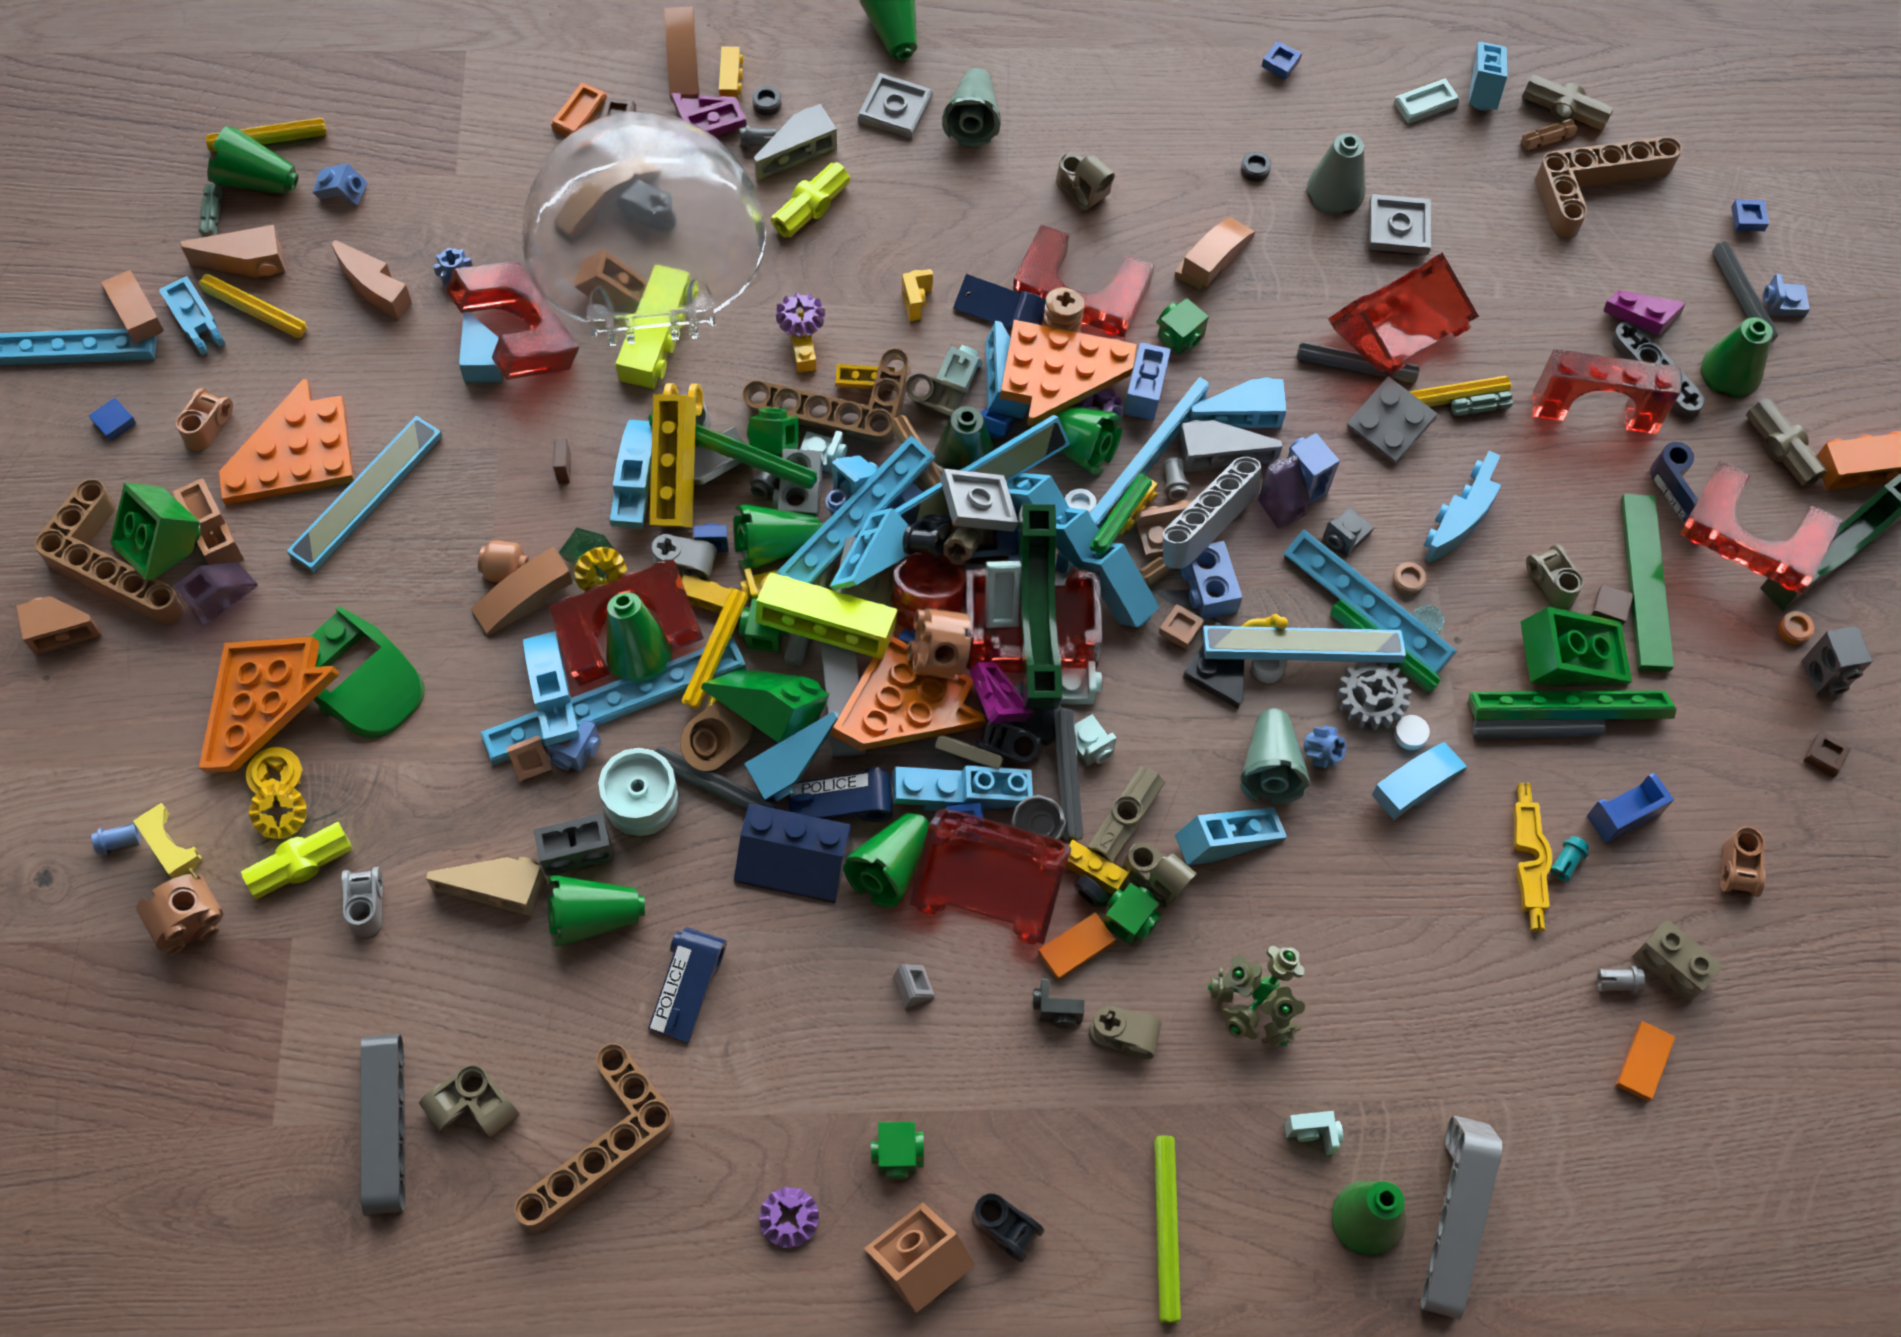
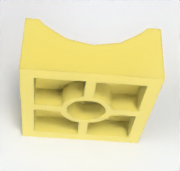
M162 803L133 820L172 879L185 874H193L194 878H197L193 869L203 859L200 855L196 854L198 851L195 847L184 849L174 844L164 829L169 812Z

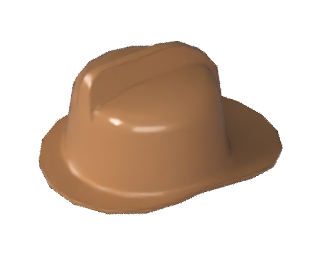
M718 701L707 707L684 727L679 740L681 755L693 768L700 771H713L722 766L747 744L752 732V724Z

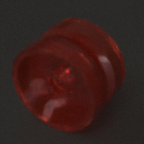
M921 553L902 559L895 566L893 574L891 607L898 609L896 622L903 628L916 632V629H914V616L917 609L925 610L929 608L962 613L966 574L962 566L952 564L950 559L943 555L936 559L931 558L929 554Z

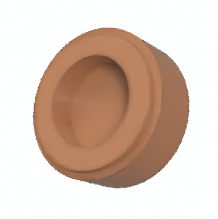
M1402 563L1393 574L1392 584L1403 595H1417L1422 591L1426 583V572L1416 563Z

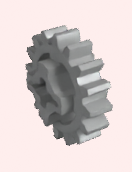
M1357 662L1354 669L1351 667L1346 669L1345 677H1341L1338 683V687L1341 689L1338 690L1336 699L1344 700L1339 709L1340 711L1349 710L1351 712L1348 717L1349 721L1358 718L1360 720V728H1363L1366 723H1371L1372 729L1377 731L1380 723L1388 729L1391 727L1393 720L1398 722L1402 718L1403 712L1407 711L1410 704L1407 700L1411 695V690L1404 688L1408 681L1407 678L1399 679L1397 677L1400 670L1398 667L1390 671L1387 669L1388 663L1383 662L1381 666H1376V662H1369L1368 666H1365L1363 662Z

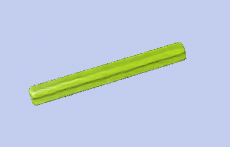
M1163 1135L1157 1136L1154 1141L1159 1318L1161 1323L1176 1324L1181 1319L1175 1139L1172 1136Z

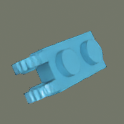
M187 276L159 289L161 296L187 338H191L201 356L208 352L204 341L199 338L198 334L208 329L215 344H218L219 347L226 344L216 327L217 324Z

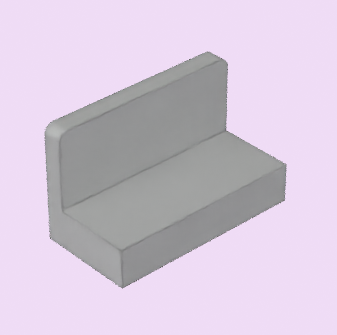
M731 427L720 433L743 442L736 427ZM697 446L695 447L694 485H703L742 462Z

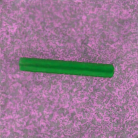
M1139 474L1090 543L1091 551L1096 552L1098 556L1105 555L1152 486L1151 478H1146L1145 474Z
M1339 600L1331 609L1330 615L1347 629L1380 630L1343 600ZM1405 650L1404 663H1391L1426 692L1431 693L1441 681V678L1407 650Z

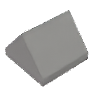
M901 964L897 967L893 977L905 1008L935 998L923 965Z

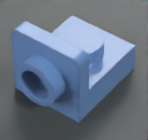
M1775 274L1769 285L1765 286L1763 300L1764 303H1767L1769 316L1805 317L1809 312L1805 285L1784 284L1782 274Z

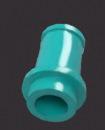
M1571 836L1570 839H1566L1563 842L1564 849L1550 869L1553 876L1560 872L1557 878L1565 882L1570 881L1580 861L1586 859L1589 855L1587 851L1589 845L1583 839L1576 836Z

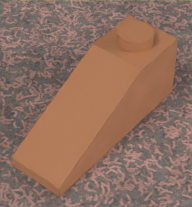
M274 224L180 242L189 264L193 266L253 278L267 277L285 272L282 245Z

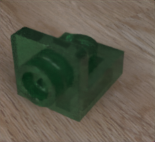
M576 528L559 551V554L565 561L577 563L579 558L591 549L608 547L615 550V548L604 534ZM595 565L597 576L603 578L606 572Z

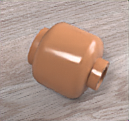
M492 540L486 547L483 546L480 549L478 571L483 573L487 581L499 583L516 569L527 563L529 557L524 555L523 549L518 543Z

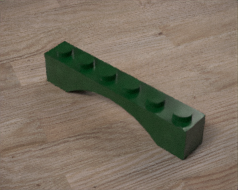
M1901 474L1881 488L1871 499L1834 530L1810 547L1794 554L1777 567L1760 589L1782 611H1785L1901 521Z
M1022 504L1018 516L1019 561L1021 563L1020 607L1024 709H1058L1063 697L1055 608L1056 509L1055 504Z

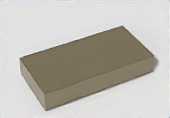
M944 735L938 736L935 748L998 770L1003 768L1006 760L1005 756L980 749Z

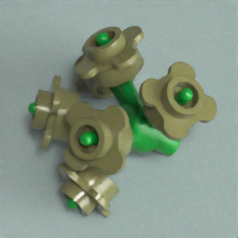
M1270 946L1266 953L1270 957L1267 967L1272 976L1262 978V967L1259 964H1250L1242 955L1233 957L1231 961L1232 967L1228 974H1223V967H1219L1218 977H1211V984L1208 985L1211 998H1217V1009H1221L1222 1002L1232 1003L1234 992L1239 993L1243 997H1248L1252 994L1254 1001L1249 1007L1239 1004L1232 1010L1224 1008L1221 1011V1016L1227 1022L1226 1029L1235 1038L1248 1037L1251 1040H1255L1259 1035L1255 1029L1259 1023L1255 1011L1262 1005V1011L1267 1015H1271L1273 1022L1264 1026L1267 1037L1261 1039L1262 1043L1272 1041L1274 1047L1287 1046L1288 1043L1295 1040L1293 1035L1302 1030L1300 1025H1293L1292 1018L1296 1014L1304 1012L1305 1004L1301 999H1296L1292 995L1290 987L1286 985L1280 986L1279 980L1289 981L1293 976L1300 978L1304 975L1305 969L1299 962V952L1292 947L1279 949L1276 946Z

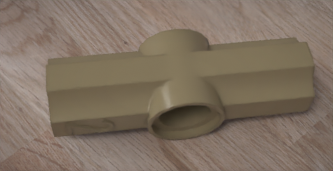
M1532 74L1522 95V98L1550 109L1551 115L1558 121L1575 119L1601 131L1604 130L1614 110V107L1586 96L1585 90L1576 83H1566L1561 86L1535 74Z
M1765 398L1748 410L1746 416L1765 439L1764 447L1768 456L1776 462L1782 461L1802 487L1814 484L1827 473L1828 470L1808 447L1809 439L1806 431L1798 424H1790L1771 399Z
M953 525L952 533L943 545V555L948 557L952 564L963 565L966 560L972 557L979 545H988L992 529Z
M1139 767L1122 795L1114 801L1112 810L1087 846L1088 849L1114 863L1131 835L1138 830L1140 821L1164 786L1165 780L1160 777L1159 773L1149 767ZM1127 811L1133 815L1134 819H1122L1118 813Z

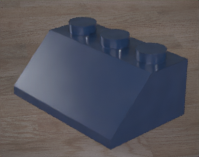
M749 803L740 835L734 882L836 903L843 875V865L846 862L845 859L851 844V825Z

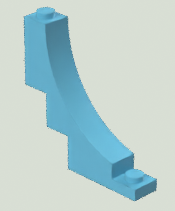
M1022 473L1007 482L1017 519L1022 504H1055L1056 548L1090 582L1119 624L1140 627L1150 621L1151 615L1160 607L1124 544L1112 543L1105 555L1098 556L1096 552L1091 551L1090 543L1099 532V529L1088 510L1070 508L1052 476Z

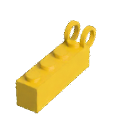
M667 383L663 394H653L650 491L651 526L693 528L696 416H700L703 409V391L700 384H691L688 396L679 395L675 383Z

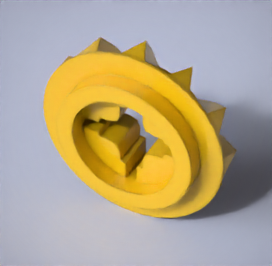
M598 547L587 551L579 558L575 565L574 578L578 587L589 596L598 594L603 597L604 593L608 591L616 592V587L620 583H625L624 575L628 570L620 553L612 548ZM595 565L606 572L607 578L605 580L597 576Z
M272 747L259 752L251 759L246 769V781L251 791L255 794L261 788L272 784H286L294 788L297 784H301L300 777L303 768L299 758L292 751L282 747ZM270 765L272 769L280 771L282 781L279 782L274 778H270L267 766Z
M272 784L261 788L251 799L248 814L253 828L264 837L283 839L292 836L302 827L306 819L307 807L303 796L295 788L286 784ZM275 796L280 801L281 807L293 808V812L281 815L280 827L277 826L274 816L263 814V811H268V809L274 807V802H276Z

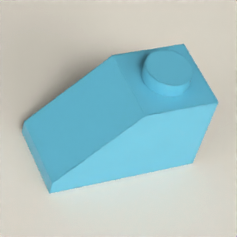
M463 313L459 366L464 382H502L503 370H508L509 366L508 352L502 350L500 339L471 313Z
M860 455L837 458L832 462L833 490H843L851 497L879 467L873 462L868 463Z

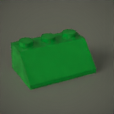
M124 482L110 544L145 580L153 581L193 552L194 544L200 537V521L163 487Z

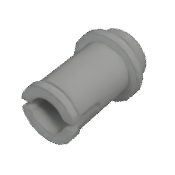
M1178 458L1167 459L1163 463L1166 478L1164 492L1171 500L1184 499L1188 494L1190 486L1185 481L1183 461L1181 459L1178 461Z
M1630 966L1629 970L1598 969L1597 980H1612L1597 983L1600 992L1630 991L1631 994H1637L1638 991H1643L1645 988L1644 971L1637 969L1636 966Z

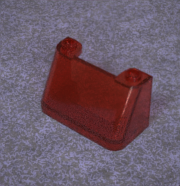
M1442 252L1428 260L1424 265L1411 270L1388 285L1354 300L1329 317L1328 321L1332 328L1380 373L1386 370L1391 375L1406 366L1403 360L1450 333L1456 338L1471 329L1469 322L1478 318L1479 315Z
M986 569L966 570V614L971 622V629H965L966 637H971L966 668L971 670L979 662H996L1004 673H1023L1021 607L1019 627L986 628ZM1076 570L1066 578L1065 585H1055L1056 627L1061 669H1086L1088 661H1095L1096 670L1102 647L1100 572Z
M941 809L937 811L928 827L909 905L915 906L920 912L930 915L936 914L937 911H943L947 905L1014 924L1013 932L1024 943L1044 944L1067 868L1071 847L1060 840L960 811Z

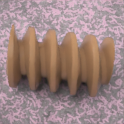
M1061 287L1050 291L1046 297L1043 326L1081 333L1085 305L1083 297L1070 288Z

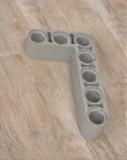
M1452 1115L1447 1127L1445 1145L1454 1162L1423 1286L1421 1309L1461 1319L1501 1160L1502 1140L1490 1124Z

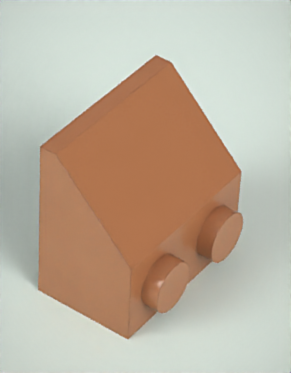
M923 1202L864 1248L898 1295L916 1313L932 1303L939 1294L954 1282L959 1281L975 1266L958 1234Z

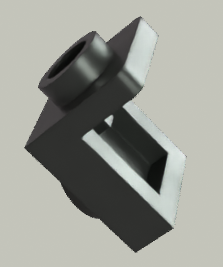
M1042 978L1040 989H1033V1010H1039V1022H1052L1054 1026L1060 1028H1072L1076 1024H1082L1084 1000L1049 998V978Z

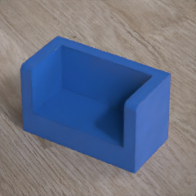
M1652 773L1645 778L1641 785L1608 802L1605 799L1599 800L1587 814V817L1607 844L1662 815L1674 801V798L1656 773Z

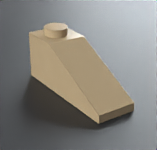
M506 857L430 871L427 873L426 880L433 891L532 916L545 881V876L541 866L533 859L519 857L516 860Z

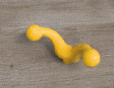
M1273 614L1267 618L1248 620L1239 627H1277L1278 629H1285L1288 626V620L1285 617H1280L1278 614Z

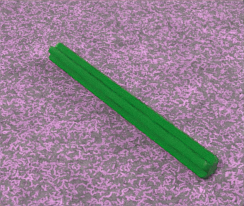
M653 411L648 416L649 425L651 427L653 422ZM696 424V445L807 489H812L817 482V472Z

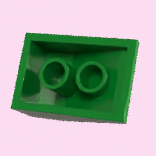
M1546 607L1520 622L1531 683L1566 687L1621 685L1632 682L1620 621Z
M739 669L706 681L701 686V689L779 743L818 721L830 695L820 688L818 682L804 676Z

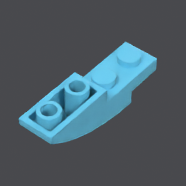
M629 420L626 425L613 480L614 495L610 515L611 527L644 529L651 482L652 427L649 425V421Z
M1488 451L1484 462L1477 460L1470 475V478L1475 479L1473 486L1466 484L1460 497L1454 495L1449 506L1442 504L1435 520L1440 523L1439 529L1437 531L1431 528L1423 545L1429 548L1424 559L1425 561L1432 562L1458 547L1482 522L1501 487L1500 484L1490 480L1500 455Z
M556 631L523 639L532 694L546 746L580 737Z
M965 766L962 771L895 767L892 772L893 804L923 805V811H947L946 806L982 803L983 810L1016 807L1025 798L1033 796L1031 770L1000 768L998 770L993 767Z

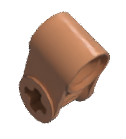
M196 389L190 401L176 419V427L188 449L191 451H202L211 445L219 430L232 414L233 401L231 398H219L209 394L207 389Z
M1742 827L1723 844L1722 871L1720 876V887L1723 892L1739 890L1750 892L1755 897H1759L1762 894L1766 878L1764 869L1765 841L1761 832L1757 829ZM1738 841L1743 842L1747 846L1749 852L1741 849L1738 844Z

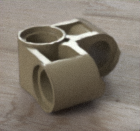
M1074 153L1063 154L1059 161L1056 183L1074 200L1079 208L1086 211L1110 194L1115 173L1096 155L1082 158Z
M1143 842L1132 845L1123 861V869L1129 872L1128 878L1133 880L1139 887L1149 890L1155 896L1159 905L1167 908L1197 875L1174 853L1166 857L1152 845ZM1133 857H1144L1148 861L1149 866H1138L1134 862Z
M467 1065L461 1068L445 1082L427 1092L419 1101V1105L439 1132H442L443 1129L455 1123L465 1114L472 1113L487 1135L491 1137L520 1115L502 1089H499L486 1071L477 1065ZM476 1077L483 1079V1084L479 1090L475 1092L465 1091L466 1083L470 1079Z

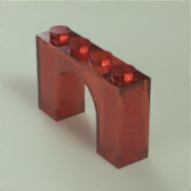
M1041 224L1013 279V291L1019 293L1025 291L1046 299L1048 293L1053 289L1069 288L1057 275L1067 254L1069 234ZM1125 255L1114 280L1109 286L1091 293L1076 291L1083 297L1085 302L1082 324L1101 329L1110 335L1125 338L1151 284L1154 265Z
M519 261L454 269L446 292L461 313L488 309L503 310L522 319L531 329L529 331L499 336L491 358L506 380L571 369L579 346Z
M1553 349L1533 390L1532 416L1563 421L1572 403L1578 397L1595 391H1614L1629 397L1626 402L1625 430L1657 434L1681 394V367Z
M1720 461L1683 526L1680 535L1688 538L1695 544L1702 545L1719 553L1725 559L1733 560L1749 568L1756 574L1763 575L1780 583L1786 589L1802 594L1813 579L1843 519L1811 505L1793 537L1780 542H1768L1757 539L1742 528L1735 513L1737 499L1750 475Z
M674 559L657 562L650 568L637 573L625 574L619 580L605 585H596L587 592L574 597L562 598L558 603L549 606L570 672L579 687L611 675L601 648L600 633L607 620L608 603L614 596L620 593L636 594L647 608L659 615L665 635L673 651L704 639L681 573Z

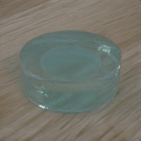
M1421 605L1412 614L1437 635L1444 626L1445 619L1443 613L1433 605Z

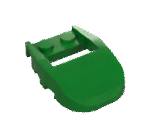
M338 606L336 608L337 612L309 636H313L320 642L315 667L331 666L365 635L380 649L332 692L325 688L313 700L327 717L331 715L340 721L343 727L354 734L365 738L385 736L396 730L420 707L425 694L424 682L421 675L403 653L378 627Z

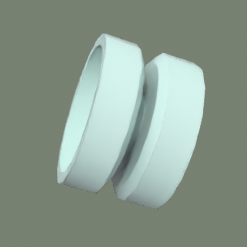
M633 748L623 750L613 756L603 767L598 782L600 797L605 813L614 827L625 834L644 836L655 834L668 826L676 815L679 796L673 769L665 757L654 750Z

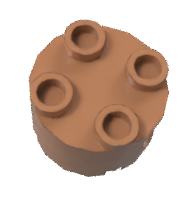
M929 608L925 610L917 609L914 616L915 639L914 641H909L907 647V660L913 661V672L920 676L959 680L958 675H963L971 646V637H966L965 629H971L969 616L963 613Z
M185 874L157 886L151 891L154 897L149 902L143 897L136 907L157 949H162L166 956L178 953L186 944L197 938L199 941H205L215 936L219 932L217 924L224 915L203 875L198 874L196 879L193 874Z

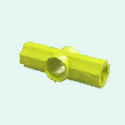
M838 162L830 163L810 182L804 180L796 186L791 195V200L771 217V224L784 238L793 236L811 218L819 219L826 213L831 200L850 183V175Z
M336 822L305 839L296 837L283 842L275 850L276 854L241 871L251 894L257 900L288 883L298 884L311 879L318 873L320 866L353 850L341 825L339 822Z

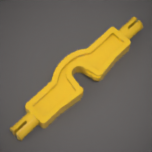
M1524 783L1516 785L1518 802L1512 809L1514 821L1513 847L1517 851L1533 854L1536 860L1520 862L1516 867V876L1521 894L1522 910L1529 912L1530 931L1540 933L1546 930L1543 912L1550 905L1547 874L1552 866V851L1548 840L1542 834L1539 803H1532L1531 784L1526 783L1524 786Z

